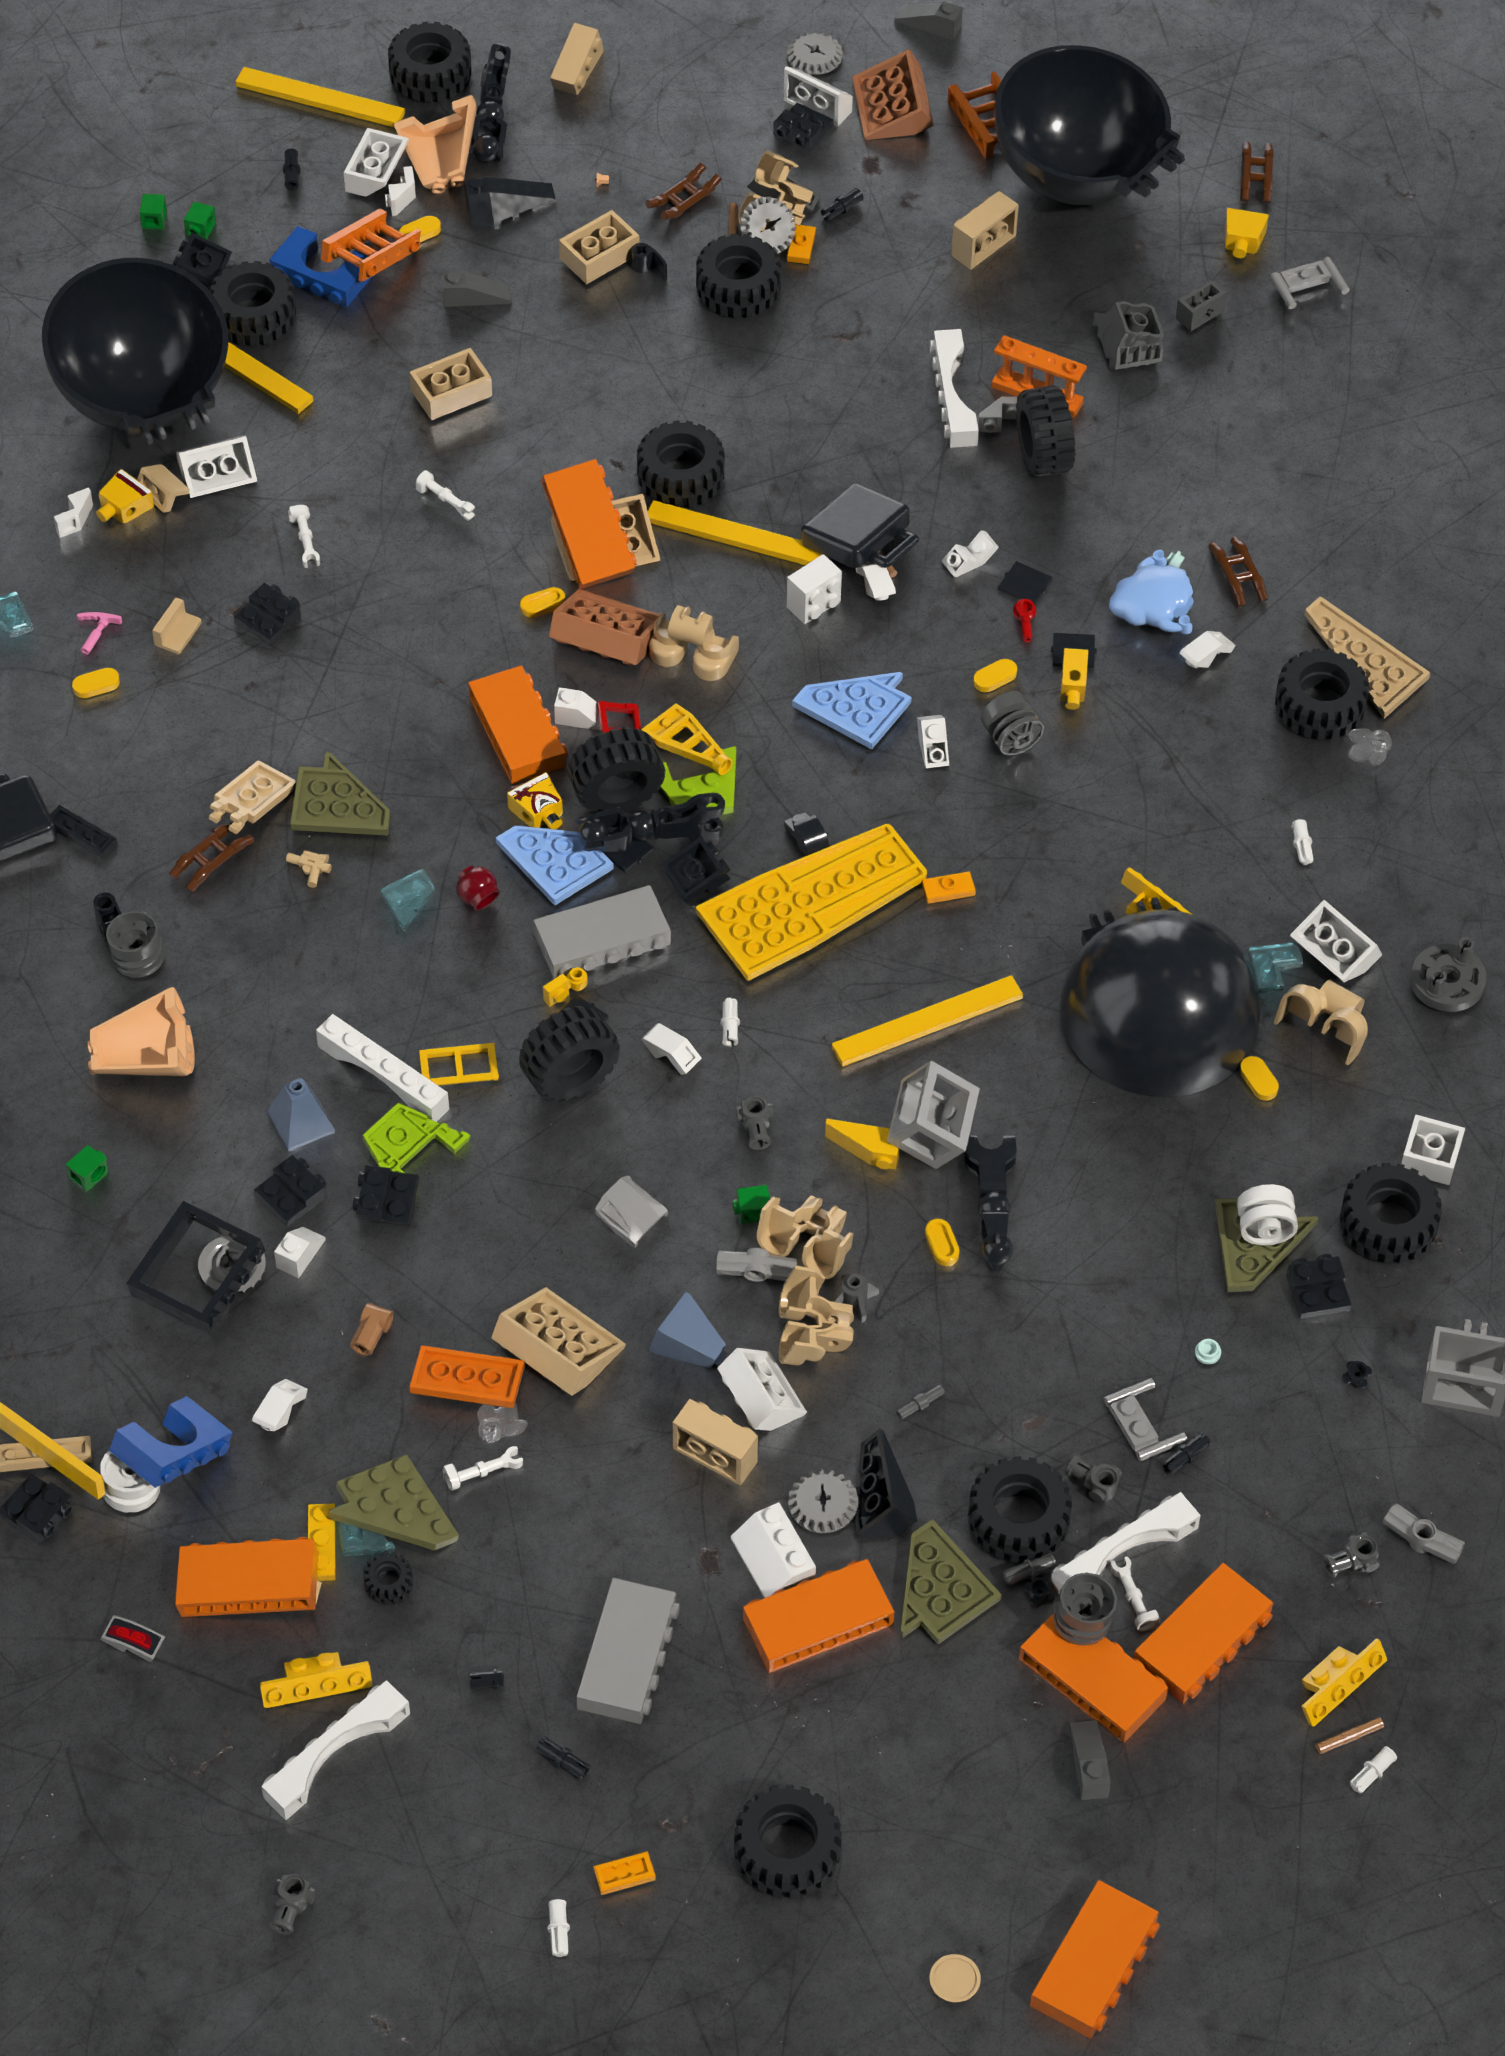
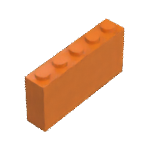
M596 459L543 475L541 480L578 587L581 590L632 574L635 565H637L634 553L629 552L627 546L629 543L628 535L625 530H621L619 524L621 521L620 513L617 508L614 509L611 502L613 500L611 488L605 485L603 479L606 477L602 465H598Z
M522 665L468 682L469 698L512 785L538 777L545 772L550 773L566 768V757H568L567 747L565 743H560L558 729L555 725H551L550 713L547 708L543 709L541 695L538 690L534 691L532 677L530 673L526 674Z
M298 1537L295 1540L271 1539L263 1542L246 1540L242 1543L218 1542L212 1545L193 1543L189 1546H180L175 1603L180 1616L195 1617L315 1610L319 1553L315 1541L306 1537Z
M865 1559L863 1561H853L837 1571H827L821 1577L811 1581L803 1580L790 1589L777 1590L771 1596L764 1599H754L743 1606V1621L768 1672L771 1673L894 1625L895 1612L868 1559Z
M1222 1563L1135 1650L1134 1658L1138 1659L1152 1675L1161 1677L1168 1687V1693L1184 1704L1189 1698L1194 1699L1200 1693L1201 1685L1207 1679L1211 1681L1217 1676L1220 1671L1219 1667L1224 1662L1229 1663L1233 1660L1238 1652L1237 1649L1242 1644L1247 1645L1253 1639L1255 1630L1259 1626L1265 1627L1273 1616L1271 1614L1273 1602L1225 1563Z
M1053 1613L1020 1647L1019 1660L1092 1719L1097 1720L1102 1727L1124 1744L1166 1700L1168 1687L1165 1681L1157 1675H1152L1138 1659H1132L1118 1643L1111 1642L1106 1637L1096 1644L1087 1646L1072 1644L1065 1640L1055 1628Z
M1098 1880L1033 1991L1030 2006L1091 2039L1095 2030L1098 2032L1102 2030L1107 2020V2016H1105L1109 2007L1113 2009L1121 1995L1118 1992L1121 1985L1129 1983L1134 1972L1131 1967L1135 1960L1138 1962L1142 1960L1147 1950V1947L1144 1946L1147 1939H1153L1160 1927V1924L1157 1923L1159 1912Z

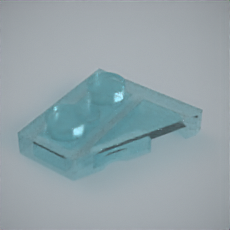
M17 591L0 596V631L11 638L34 631L33 624Z
M424 869L418 870L380 889V895L403 931L409 927L435 893V886Z
M337 1521L342 1556L376 1555L377 1553L382 1555V1552L385 1551L389 1555L391 1552H394L395 1546L393 1542H388L384 1535Z

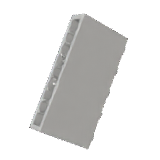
M650 885L534 920V935L553 979L561 974L567 976L569 971L576 967L589 971L601 965L616 963L624 958L639 956L644 952L662 949L667 945H671V930Z
M612 1578L578 1690V1710L637 1724L642 1723L644 1715H649L652 1699H649L651 1690L656 1691L659 1675H656L658 1666L663 1667L666 1651H663L664 1644L670 1643L673 1627H670L672 1619H677L680 1604L676 1603V1592Z

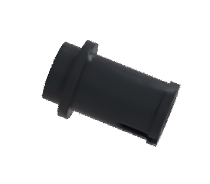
M497 1667L493 1671L470 1672L471 1690L495 1687L497 1690L499 1687L504 1686L503 1670H498Z

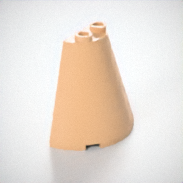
M472 95L452 102L455 114L423 125L415 117L394 123L398 135L409 138L405 150L422 185L432 189L434 194H440L445 189L460 187L464 184L477 110L476 101Z
M174 987L168 988L90 1030V1041L87 1043L91 1054V1060L88 1061L90 1073L92 1075L182 1077L192 1073L195 1064L193 1038L190 1025H186V1019L183 1016L186 1012Z

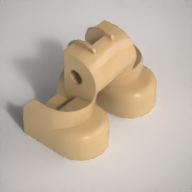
M767 150L763 153L757 165L755 182L779 191V201L786 203V206L792 210L795 224L801 225L803 217L805 218V215L802 213L806 203H811L813 192L786 180L791 168L798 167L794 161ZM752 192L747 194L739 211V224L747 205L762 196ZM767 220L766 226H764L765 228L760 230V232H762L763 230H768L769 222H767Z
M677 605L670 621L665 620V613L661 612L654 623V632L649 642L650 659L655 664L663 667H671L680 663L688 650V643L697 645L693 656V670L699 678L706 681H715L724 677L739 651L738 636L731 635L729 640L715 636L713 616L702 611L697 619L692 618L689 606L682 607Z
M1331 980L1326 981L1320 990L1305 984H1297L1291 987L1282 997L1274 1020V1024L1277 1025L1291 1012L1308 1021L1307 1025L1311 1027L1320 1015H1331L1324 1023L1321 1033L1325 1034L1332 1026L1338 1029L1335 1037L1351 1046L1345 1063L1347 1065L1359 1055L1368 1032L1367 1021L1361 1014L1364 999Z
M812 1195L800 1208L791 1212L779 1206L780 1198L772 1197L761 1210L757 1230V1241L760 1247L768 1251L770 1255L785 1257L796 1246L800 1233L804 1231L812 1235L803 1249L802 1262L804 1266L818 1269L826 1279L834 1277L842 1267L845 1255L852 1247L854 1233L849 1232L846 1237L840 1235L847 1212L839 1209L836 1205L828 1212L822 1209V1198H816Z
M795 1265L782 1287L779 1300L780 1318L800 1321L807 1315L816 1319V1325H806L793 1321L787 1322L779 1343L778 1355L779 1361L782 1364L800 1366L805 1360L812 1362L820 1361L826 1352L846 1350L853 1342L854 1330L849 1326L854 1320L853 1305L831 1302L818 1296L819 1290L826 1279L818 1269Z

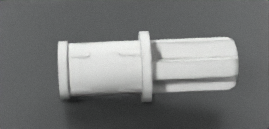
M1302 819L1295 820L1291 825L1294 834L1293 846L1297 849L1299 862L1302 865H1307L1313 862L1312 838L1308 834L1307 822Z
M730 997L723 1001V1018L720 1020V1024L723 1026L722 1044L732 1047V1040L734 1046L738 1044V1026L740 1025L737 1000Z
M1385 1746L1371 1761H1366L1364 1768L1350 1781L1352 1789L1359 1794L1363 1793L1376 1779H1381L1382 1773L1397 1760L1394 1751Z
M555 1899L549 1901L548 1904L550 1924L547 1926V1929L551 1933L552 1955L562 1957L568 1954L567 1932L570 1930V1925L566 1919V1901Z

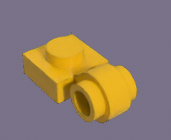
M576 967L570 970L567 976L561 974L544 985V1002L551 1007L557 1002H562L569 995L570 988L575 991L583 990L588 983L587 973L582 968Z

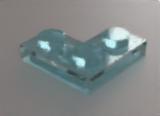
M1297 942L1249 947L1248 954L1259 993L1283 991L1284 983L1280 970L1302 968L1303 960Z

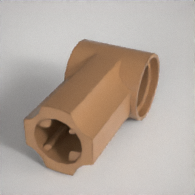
M367 1303L361 1315L360 1326L350 1343L351 1349L365 1357L372 1355L382 1333L388 1332L393 1321L394 1312Z

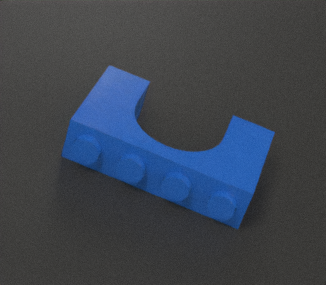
M297 226L269 259L270 264L274 265V268L278 267L283 270L284 274L290 277L291 283L295 287L307 290L335 304L348 307L372 277L360 282L358 280L360 268L348 261H345L339 268L330 272H317L306 267V263L318 250L317 234ZM357 250L352 252V254L363 260L368 257Z
M186 1396L169 1405L162 1424L186 1445L173 1446L155 1439L137 1423L132 1422L116 1430L109 1451L156 1488L164 1483L171 1482L182 1474L189 1473L200 1465L207 1464L218 1456H223L230 1448L229 1442L233 1432Z

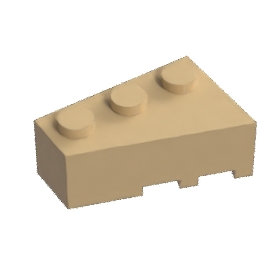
M578 23L573 24L550 77L554 89L578 95L585 86L586 80L604 52L598 29Z

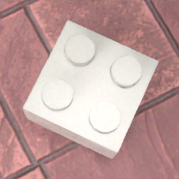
M823 554L788 576L787 608L800 621L806 624L812 619H817L826 610L837 606L841 601L842 571Z
M1415 1115L1401 1164L1405 1165L1404 1168L1411 1169L1412 1167L1418 1170L1420 1176L1425 1175L1431 1181L1450 1185L1465 1128Z

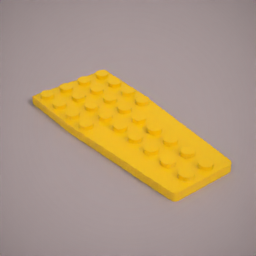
M884 824L748 880L696 906V914L745 979L749 981L811 950L922 883V879L927 878V870L890 824Z

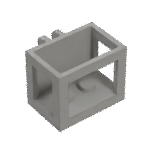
M932 1060L902 1079L896 1106L891 1112L892 1121L888 1125L890 1131L887 1142L931 1167L939 1168L966 1151L980 1088ZM936 1077L961 1091L950 1098H946L933 1090Z
M1465 1319L1463 1331L1436 1326L1427 1358L1421 1403L1500 1417L1505 1400V1338L1486 1335L1488 1323L1481 1322L1478 1333L1471 1332L1472 1324L1469 1319Z

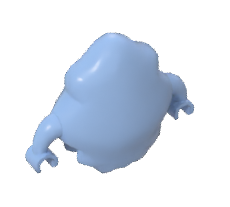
M1156 550L1153 556L1139 563L1137 571L1132 576L1124 578L1117 583L1116 591L1109 600V609L1115 616L1126 620L1134 626L1150 625L1159 627L1166 632L1180 631L1182 634H1189L1192 632V623H1190L1187 613L1194 605L1191 596L1193 590L1190 580L1184 569L1166 565L1167 561L1164 557V552Z

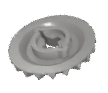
M815 31L813 34L806 32L804 36L798 35L797 39H792L791 44H788L787 59L790 65L795 69L812 75L824 74L834 70L841 63L843 57L842 47L838 44L837 39H832L831 35L825 36L824 33L816 34Z
M771 197L758 198L747 205L741 216L740 227L742 236L743 234H749L752 238L755 236L761 238L763 243L766 241L777 253L784 251L790 246L795 237L796 227L792 210L786 206V203L779 201V199ZM766 220L767 222H773L777 220L771 227L773 231L768 229L760 232V230L765 228L764 226H766L767 224Z
M226 1236L216 1238L207 1244L198 1259L200 1278L204 1281L205 1285L210 1286L214 1292L218 1290L231 1271V1267H228L227 1256L235 1264L246 1249V1246ZM265 1254L261 1257L262 1261L256 1264L251 1271L248 1282L242 1285L238 1292L243 1291L245 1293L246 1289L249 1287L254 1288L255 1283L261 1281L262 1275L265 1273Z
M821 1468L818 1472L810 1471L806 1476L801 1475L800 1479L796 1483L794 1482L793 1488L789 1491L788 1506L793 1519L804 1529L815 1533H830L845 1527L853 1519L858 1508V1496L851 1480H847L842 1473L837 1474L833 1470L824 1471ZM822 1490H824V1495L828 1499L825 1504V1512L822 1511V1505L818 1501Z

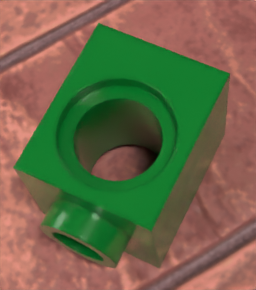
M143 194L140 207L142 229L164 230L167 213L165 195Z
M194 201L184 218L185 235L190 236L192 232L207 239L216 224L215 207Z
M87 1145L66 1163L68 1178L87 1192L108 1174L106 1156L100 1150L95 1151Z
M761 1185L737 1189V1199H733L732 1203L734 1215L739 1214L741 1224L759 1222L761 1210L770 1200L768 1186Z

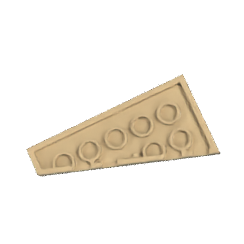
M1320 596L1305 609V617L1328 647L1334 650L1335 653L1339 654L1342 652L1346 654L1348 659L1353 658L1358 663L1357 667L1361 666L1366 673L1365 676L1369 681L1368 699L1384 719L1429 679V671Z

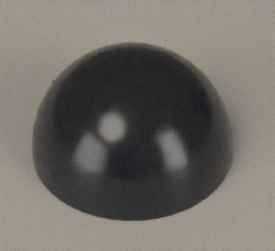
M1061 45L1045 48L1027 55L1014 64L1005 74L998 87L994 119L1000 149L1007 163L1020 180L1035 192L1051 200L1071 205H1092L1112 200L1121 195L1126 198L1132 191L1147 197L1151 194V189H1156L1159 186L1157 178L1150 174L1155 168L1161 166L1165 170L1173 172L1177 168L1176 164H1181L1185 161V155L1176 149L1180 135L1171 130L1170 109L1162 90L1143 69L1113 52L1082 45Z
M137 257L119 258L86 268L68 280L53 297L44 317L42 346L45 362L54 384L77 411L103 426L126 431L128 437L141 433L146 444L150 445L153 443V438L149 431L155 430L162 441L166 439V433L163 428L173 425L184 418L190 430L196 429L193 414L197 413L204 425L210 423L206 410L215 407V397L212 391L215 389L226 363L228 329L224 313L213 294L203 283L185 270L154 259Z
M1157 897L1151 899V908L1153 910H1147L1145 904L1139 901L1136 903L1137 912L1117 920L1114 919L1110 909L1105 910L1104 919L1106 925H1101L1096 913L1090 914L1089 920L1092 928L1082 931L1081 942L1083 947L1073 960L1066 975L1060 1003L1063 1030L1078 1058L1093 1073L1113 1086L1135 1094L1151 1097H1178L1194 1094L1217 1085L1234 1073L1241 1066L1243 1059L1248 1057L1254 1046L1259 1031L1261 1012L1260 995L1255 975L1247 958L1237 944L1225 932L1205 919L1178 911L1177 907L1163 910Z

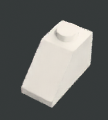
M559 688L554 705L555 724L601 731L597 702L583 691Z
M305 1227L287 1232L274 1251L276 1268L299 1279L326 1240L325 1237Z

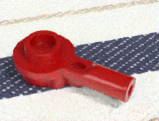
M1021 599L1014 605L1013 614L1016 619L1021 621L1023 641L1031 642L1030 620L1036 616V607L1031 600Z

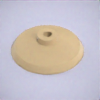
M950 1954L938 1959L932 1966L929 1976L933 1991L940 1998L949 2002H963L970 1999L976 1994L981 1983V1975L977 1965L968 1957L959 1954Z

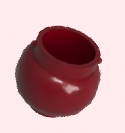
M471 865L458 875L457 895L465 904L471 905L475 911L485 908L500 895L496 877L486 867L479 866L475 868Z

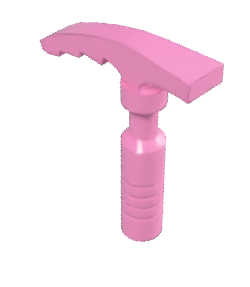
M101 612L77 614V619L81 621L99 620L97 628L93 629L82 646L81 652L89 655L100 638L101 631L107 627L108 623L121 625V616Z

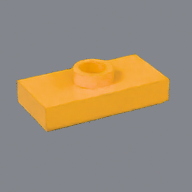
M795 224V237L789 246L787 262L809 264L816 227Z
M970 871L922 879V887L927 904L971 897L976 894Z
M648 1851L593 1866L601 1895L656 1880Z

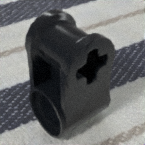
M102 892L96 895L93 902L96 919L102 937L106 942L107 927L114 918L122 913L115 897L111 893Z

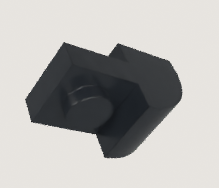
M804 812L784 821L785 830L796 839L798 849L806 856L830 847L825 830L815 815L809 817Z

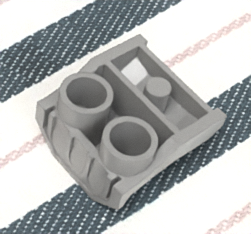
M628 1175L620 1178L602 1196L595 1208V1214L616 1235L635 1248L638 1245V1241L662 1217L668 1215V1210L634 1183Z

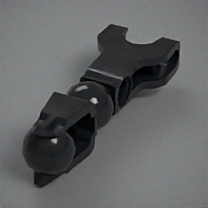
M494 43L492 45L488 62L485 64L481 76L480 105L477 108V116L474 121L469 155L474 154L482 162H491L494 159L500 162L504 157L503 145L505 143L507 124L503 121L502 97L505 90L511 50L502 43ZM495 52H502L505 58L502 60L497 59ZM481 130L489 131L493 136L482 134L478 137V132H481Z
M704 793L693 796L683 804L661 807L656 811L652 809L651 814L645 811H638L632 813L629 817L628 813H625L623 808L620 807L600 811L594 816L581 817L577 820V823L580 825L578 838L582 845L585 846L584 851L588 852L596 850L603 852L626 851L629 849L632 839L644 842L650 840L653 836L655 840L658 838L671 839L679 837H690L692 840H696L700 836L705 841L719 838L723 832V824L719 816L724 812L725 800L719 793ZM709 803L718 804L715 807H706ZM714 826L716 829L710 830L706 827ZM608 827H618L620 833L609 835Z
M1004 1134L1002 1145L995 1149L984 1148L980 1145L977 1135H969L966 1151L964 1152L965 1167L978 1177L980 1201L978 1203V1212L982 1218L981 1236L983 1241L980 1251L983 1259L993 1271H1000L1013 1254L1012 1243L1007 1237L1008 1217L1011 1207L1006 1197V1174L1010 1173L1016 1165L1017 1146L1014 1134Z

